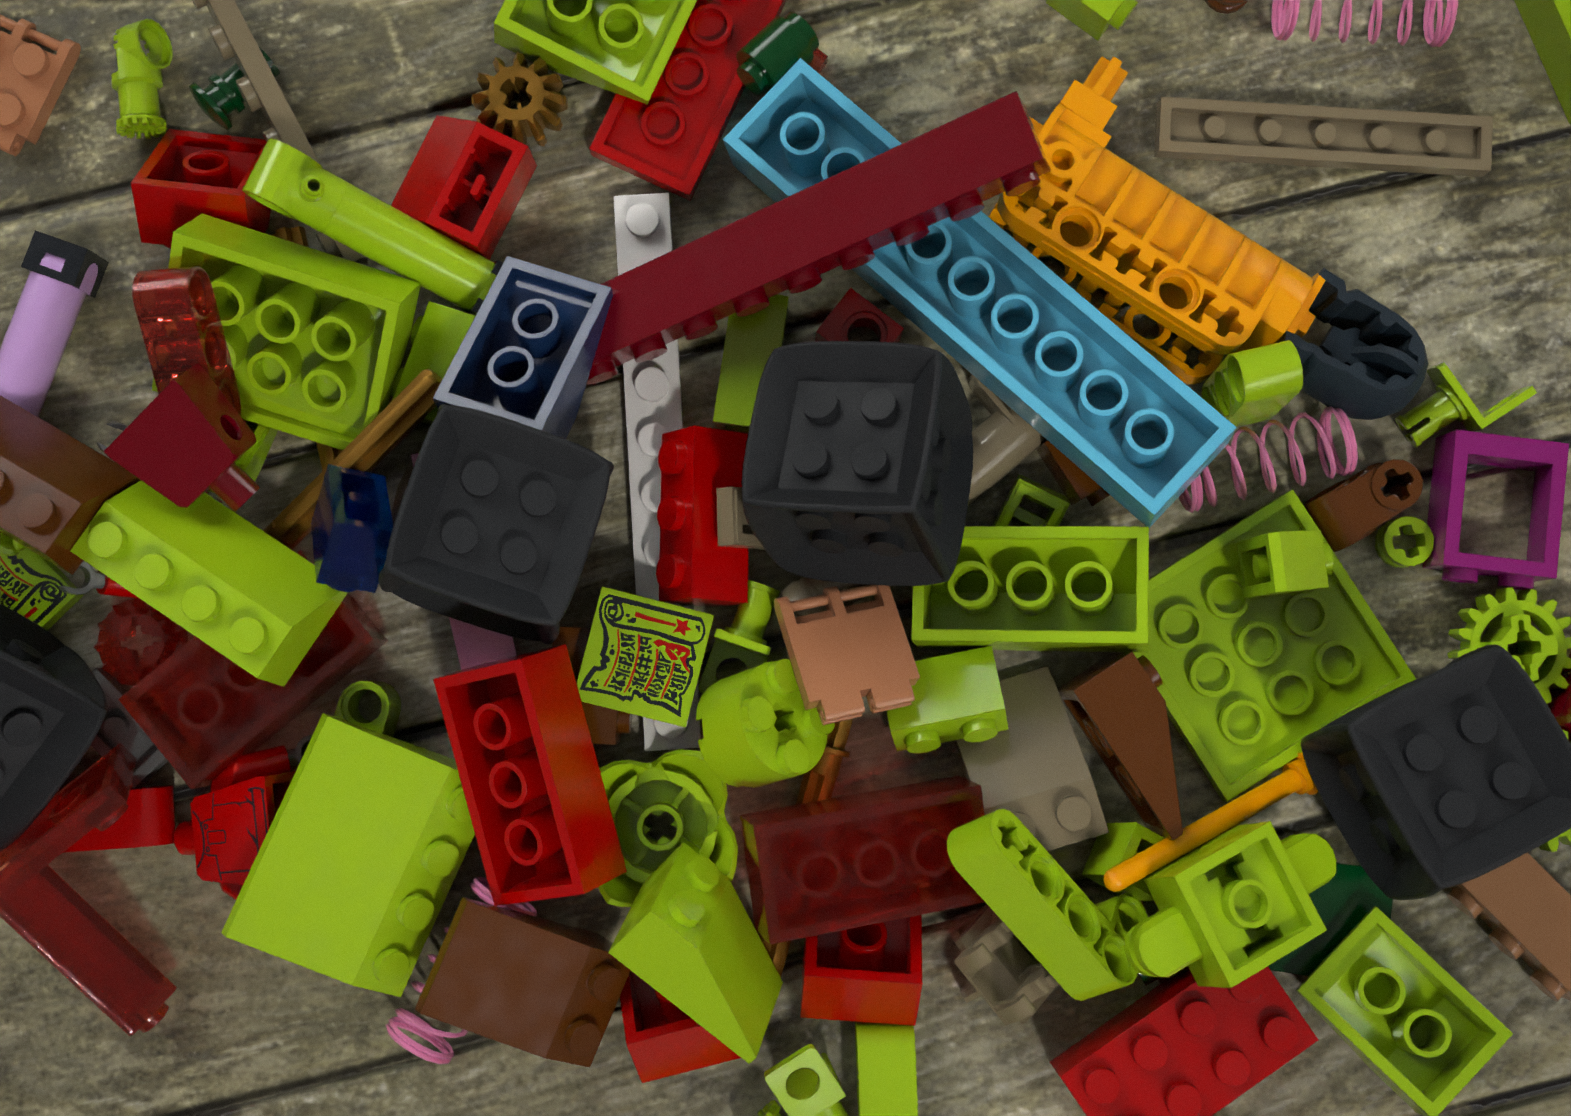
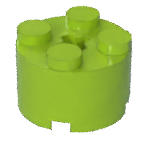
M789 659L766 662L717 680L704 691L696 709V721L702 719L704 738L698 740L700 752L711 771L720 780L734 787H761L807 773L820 761L826 747L827 736L835 727V723L822 725L817 708L805 710Z

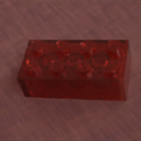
M303 550L297 552L337 579L317 554ZM348 592L284 687L254 677L195 636L118 700L190 789L211 786L212 780L235 758L257 750L388 640Z
M958 775L739 815L755 929L769 944H775L985 902L955 869L947 851L948 835L953 829L985 815L981 785Z

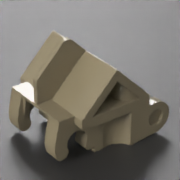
M986 904L951 933L955 944L962 951L954 960V963L969 980L960 989V992L966 1003L982 996L1006 1026L1018 1021L1024 1024L1036 1013L1059 983L1041 963H1038L1029 956L1013 936V932Z

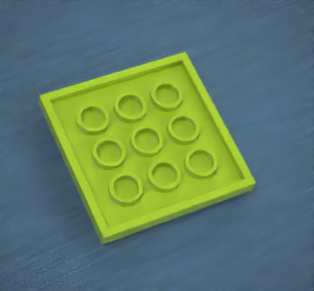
M1293 489L1283 493L1149 578L1148 652H1133L1137 659L1144 655L1159 673L1163 685L1157 689L1166 701L1168 717L1221 800L1227 802L1298 757L1297 754L1302 752L1301 740L1305 736L1387 692L1416 680L1332 549L1333 573L1327 577L1329 588L1244 598L1237 542L1271 532L1319 530ZM1322 535V541H1323V543H1324V542L1328 543V542L1326 541V539L1324 538V536Z

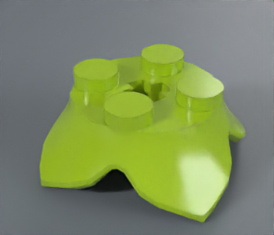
M678 749L666 752L652 762L644 763L627 759L613 761L599 768L627 869L626 873L598 887L607 904L631 907L643 882L683 842L699 855L710 859L719 871L726 875L730 881L733 880L737 867L738 844L735 832L725 817V805L728 797L727 784L711 771L700 751ZM666 811L675 819L671 825L677 828L676 835L672 838L664 834L659 840H656L648 834V831L653 826L646 823V820L650 813L660 816Z

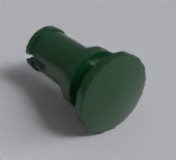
M260 48L274 77H277L280 74L279 69L275 65L271 66L274 62ZM237 63L221 76L216 73L212 74L208 78L210 85L204 90L194 82L189 86L201 110L212 121L227 131L232 128V124L227 116L233 111L240 114L246 108L243 104L245 101L235 81L243 77Z

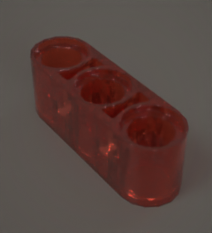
M200 266L139 271L135 275L132 284V297L158 394L173 379L199 363L241 416L240 393L212 284L206 271Z

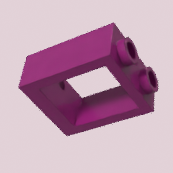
M1457 429L1436 437L1427 525L1434 536V548L1431 555L1423 562V568L1441 570L1442 580L1458 583H1477L1478 575L1497 577V587H1513L1515 590L1534 589L1535 581L1557 579L1569 443ZM1467 463L1535 472L1526 560L1459 552Z

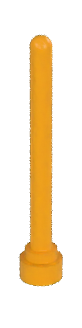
M1298 753V757L1285 764L1281 774L1182 828L1183 834L1175 840L1164 838L1107 870L1103 878L1106 888L1113 892H1119L1293 793L1300 795L1305 793L1309 795L1317 794L1318 790L1306 766L1303 753Z

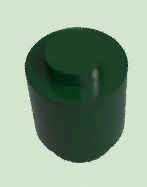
M789 12L784 17L777 16L737 52L736 58L739 67L736 71L738 77L754 94L759 95L762 92L766 94L800 58L807 64L813 60V52L819 47L818 37L813 28L800 15Z

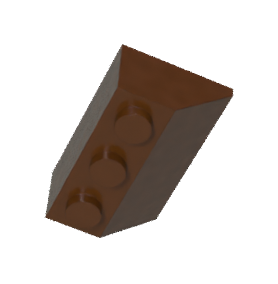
M0 395V532L73 575L84 560L70 552V550L103 503L141 480L116 462Z

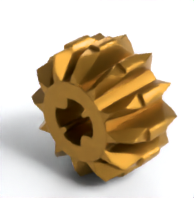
M518 51L513 58V66L506 67L503 60L495 57L493 61L497 72L495 76L487 73H478L477 81L484 91L472 94L473 106L475 109L482 111L476 118V121L527 145V137L534 136L536 143L539 146L545 147L547 139L543 129L548 128L553 131H561L563 124L556 113L568 109L566 96L559 93L563 87L561 77L556 73L547 75V63L540 57L529 67L527 66L524 54ZM522 95L529 97L530 103L526 107L522 108L521 104L517 103L518 109H512L510 102L514 98L518 97L520 102H522Z

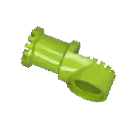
M143 19L117 29L115 32L117 35H114L113 39L118 41V43L113 44L114 49H116L118 71L111 75L112 88L118 93L120 118L116 120V132L120 136H127L130 139L135 134L136 139H141V133L145 134L146 139H151V136L157 138L160 135H165L167 129L166 120L160 114L158 90L163 87L162 69L168 67L172 61V45L166 31L159 23L152 19ZM140 40H144L146 42V44H144L145 49L149 48V53H147V56L145 55L141 47Z

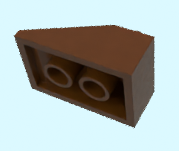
M1132 651L1110 653L1059 687V694L1064 705L1146 828L1160 836L1175 840L1183 834L1166 701L1157 689L1163 685V681L1155 667L1144 655L1137 659Z
M462 897L415 1010L427 1017L546 1059L590 1067L631 970L608 953L613 943L598 933Z

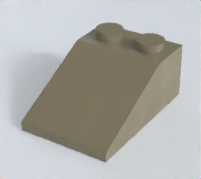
M1049 666L999 680L1009 730L999 731L994 738L983 742H967L964 739L954 740L977 818L999 809L1009 810L1018 817L1047 851L1109 833L1091 773Z

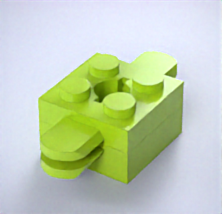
M1270 821L1236 825L1143 879L1159 911L1134 925L1126 933L1124 950L1127 961L1134 970L1144 976L1168 978L1188 966L1198 986L1232 988L1327 931L1309 894L1328 883L1336 874V857L1332 847L1317 834H1292L1280 841Z

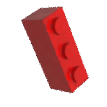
M696 425L662 434V446L658 455V464L661 470V500L657 510V521L660 526V552L656 567L659 601L706 607L748 603V548L718 546L716 489L732 486L742 487V470L748 434Z

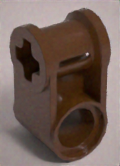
M1392 459L1367 466L1348 479L1337 482L1319 492L1303 505L1318 529L1321 530L1322 535L1333 552H1337L1365 538L1375 531L1379 525L1411 507L1422 493L1423 480L1419 470L1412 463L1405 460ZM1386 477H1392L1396 485L1392 486L1389 490L1390 495L1385 496L1381 488L1387 483Z

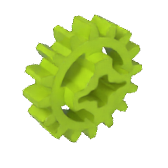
M1513 587L1496 589L1495 597L1490 593L1480 594L1475 597L1478 610L1465 608L1458 612L1460 618L1466 623L1465 628L1449 630L1448 635L1460 641V649L1448 652V659L1455 660L1473 650L1493 644L1499 645L1508 651V644L1516 642L1518 653L1511 655L1528 674L1546 704L1552 701L1548 687L1552 689H1566L1569 686L1561 672L1563 669H1571V658L1566 656L1567 649L1571 648V637L1565 638L1563 632L1571 624V617L1555 618L1552 614L1558 602L1554 599H1546L1536 603L1537 590L1534 589L1520 590L1517 595ZM1531 620L1538 626L1540 631L1531 625ZM1487 624H1488V625H1489V630L1485 633V635H1484V636L1482 637V639H1481L1482 633H1483L1485 627H1486Z

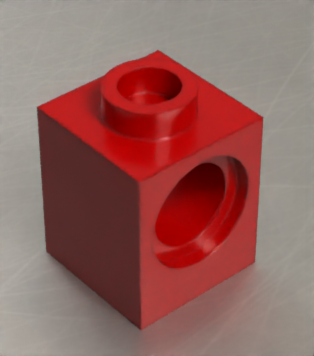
M850 287L816 331L815 341H849L848 334L853 329L867 327L876 333L879 342L898 343L904 328Z

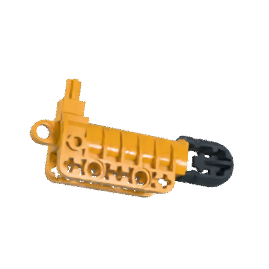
M1101 56L1083 84L1077 80L1073 81L1044 125L1030 117L1051 171L1039 176L1041 182L1027 192L1016 196H1007L1005 192L1001 193L998 202L988 217L1003 230H1009L1013 234L1012 237L1024 248H1027L1029 243L1035 245L1036 248L1031 253L1037 259L1045 255H1051L1061 261L1065 267V277L1061 279L1068 285L1072 283L1077 272L1084 276L1075 291L1088 302L1091 301L1092 297L1090 293L1096 291L1097 288L1103 289L1107 293L1104 298L1107 304L1103 303L1096 309L1185 384H1197L1204 381L1218 367L1225 354L1290 340L1295 345L1302 364L1303 387L1301 390L1327 407L1332 406L1333 408L1342 409L1352 419L1374 420L1401 411L1414 398L1425 379L1428 359L1423 341L1415 328L1404 318L1359 289L1347 291L1345 281L1325 268L1317 272L1313 277L1307 275L1105 148L1112 136L1102 130L1118 107L1111 101L1128 75L1127 71L1120 68L1121 60L1113 56L1111 61ZM1124 302L1129 304L1131 307L1120 318V321L1115 320L1114 316L1119 312L1118 309ZM1138 314H1145L1155 320L1159 326L1158 338L1146 339L1136 333L1132 323L1133 317ZM1315 317L1323 323H1329L1332 326L1319 347L1301 339L1307 333ZM1171 332H1173L1178 337L1171 343L1173 346L1166 352L1160 347L1170 338ZM1191 347H1195L1200 351L1198 355L1200 363L1193 368L1184 363L1187 357L1184 352H1187Z

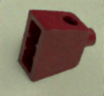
M199 363L173 379L104 450V453L110 459L182 508H188L207 490L211 489L236 512L261 488L236 464L257 442L255 434Z

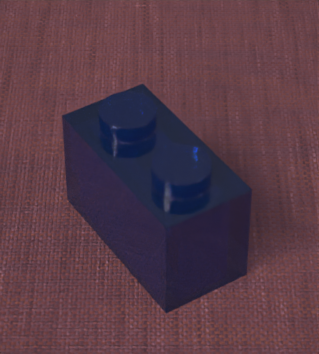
M328 464L311 521L316 583L327 584L329 587L342 592L361 590L376 593L379 584V574L385 565L393 529L386 478L384 475Z

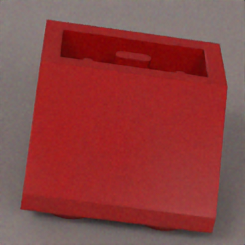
M437 115L391 206L490 260L537 164L529 147L477 121Z

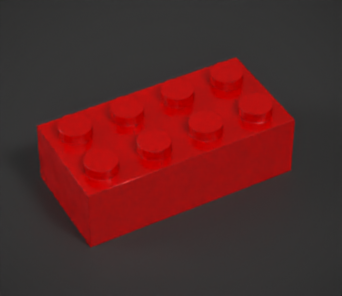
M566 644L478 664L433 679L494 906L582 895L626 873L627 869Z
M1268 966L1232 988L1198 986L1189 970L1152 989L1051 1060L1050 1064L1086 1116H1212L1319 1041V1039Z

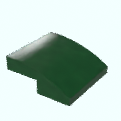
M1336 862L1335 876L1328 883L1309 894L1327 931L1268 967L1273 971L1309 976L1374 906L1378 907L1391 920L1393 899L1388 898L1376 886L1361 865Z

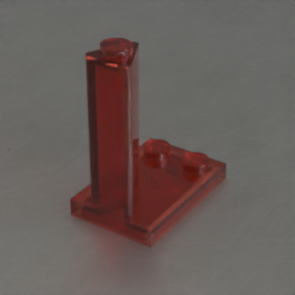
M119 743L58 791L32 825L16 841L0 851V917L130 1037L138 1030L142 1033L148 1032L164 1018L169 1009L165 1001L175 992L177 987L48 865L93 828L96 827L99 831L109 828L128 809L126 802L129 791L133 786L132 777L137 759Z

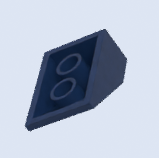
M507 256L433 397L437 409L440 405L445 404L481 410L566 439L579 411L613 297L612 288Z

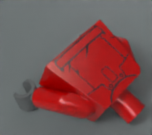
M312 735L303 737L294 749L286 750L285 746L282 745L236 757L212 780L209 793L194 797L190 804L192 821L179 823L174 832V844L180 854L195 855L197 875L202 881L218 882L224 893L235 900L237 899L295 772H290V767L299 765Z

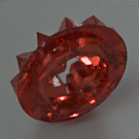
M133 598L123 603L112 605V611L104 620L97 624L100 631L98 642L94 645V648L99 653L103 663L101 669L110 673L121 684L136 687H148L159 684L170 678L179 669L186 656L188 647L187 630L139 598ZM139 625L142 634L162 638V641L153 642V645L144 647L143 657L140 658L137 650L121 646V642L136 636V627Z

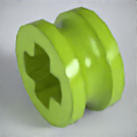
M1404 516L1384 523L1379 528L1375 537V549L1378 556L1385 564L1394 568H1406L1423 563L1431 555L1434 548V536L1430 527L1423 520L1412 516ZM1399 527H1402L1404 535H1414L1416 540V547L1408 549L1410 555L1408 558L1404 549H1394L1393 537L1401 536Z

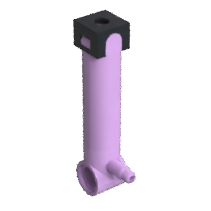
M36 230L34 231L21 264L23 269L29 271V275L0 346L1 396L39 417L85 296L88 295L95 298L108 266V261L87 248Z

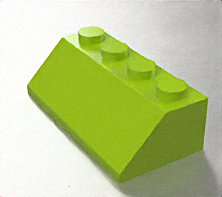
M142 480L105 501L70 550V552L254 677L283 687L351 589L207 493H204L188 508H182Z
M965 526L960 553L950 579L933 585L913 586L911 640L919 649L972 650L992 646L993 650L1148 652L1149 527Z

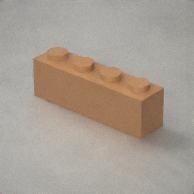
M1528 852L1480 877L1450 887L1452 890L1447 896L1452 903L1472 919L1479 916L1493 930L1488 935L1489 939L1511 959L1517 960L1520 957L1534 971L1529 978L1544 994L1556 1002L1561 997L1571 1001V895Z

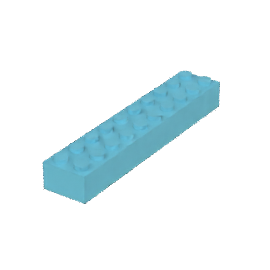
M801 58L723 138L733 166L775 203L902 144ZM982 211L960 221H951L950 217H947L928 226L930 232L920 240L903 246H897L894 241L874 250L875 258L852 269L1146 527L1150 528L1228 445L1236 429L1235 425Z

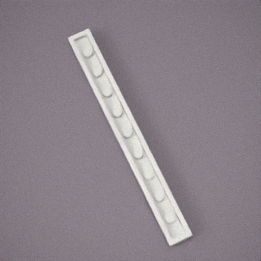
M669 193L614 196L619 276L673 250L671 205ZM678 339L666 344L667 352L657 358L645 362H635V359L623 363L636 595L659 601V584L656 578V567L660 552V526L657 521V510L661 500V470L658 464V455L662 446V434L684 428ZM673 604L694 610V605ZM698 681L686 728L643 717L645 751L699 748L698 740L702 739L701 720L696 721V709L699 702Z

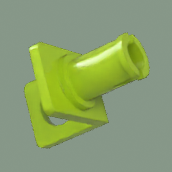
M1443 362L1427 370L1428 375L1436 385V393L1405 414L1396 417L1395 422L1400 431H1403L1404 429H1410L1423 420V424L1404 435L1410 444L1417 448L1423 441L1456 419L1462 422L1468 431L1482 430L1534 396L1537 391L1533 386L1520 388L1483 413H1480L1451 370Z
M748 580V603L738 605L731 627L725 626L724 630L716 629L714 634L716 639L698 687L701 693H704L712 683L717 681V668L725 659H740L747 665L748 669L767 662L771 647L766 646L768 641L764 640L763 636L774 606V599L779 597V590Z
M807 1044L764 1072L767 1085L788 1116H849L840 1102L841 1099L846 1097V1094L832 1062L826 1053L820 1054L813 1044Z

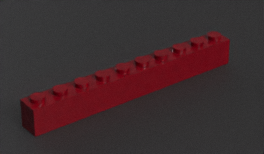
M1017 91L601 283V285L612 288L613 297L587 385L600 383L614 377L618 373L616 367L632 359H635V362H645L663 355L668 350L666 344L683 336L687 340L706 336L718 329L716 321L734 313L738 317L755 314L770 305L768 298L785 290H789V293L794 294L811 289L821 283V274L841 266L843 270H849L862 266L875 258L874 250L895 241L897 246H903L920 240L930 232L928 226L947 217H950L951 221L969 218L984 209L983 201L1005 192L1007 196H1016L1036 187L1041 182L1039 176L1050 172L1051 169L1027 109Z

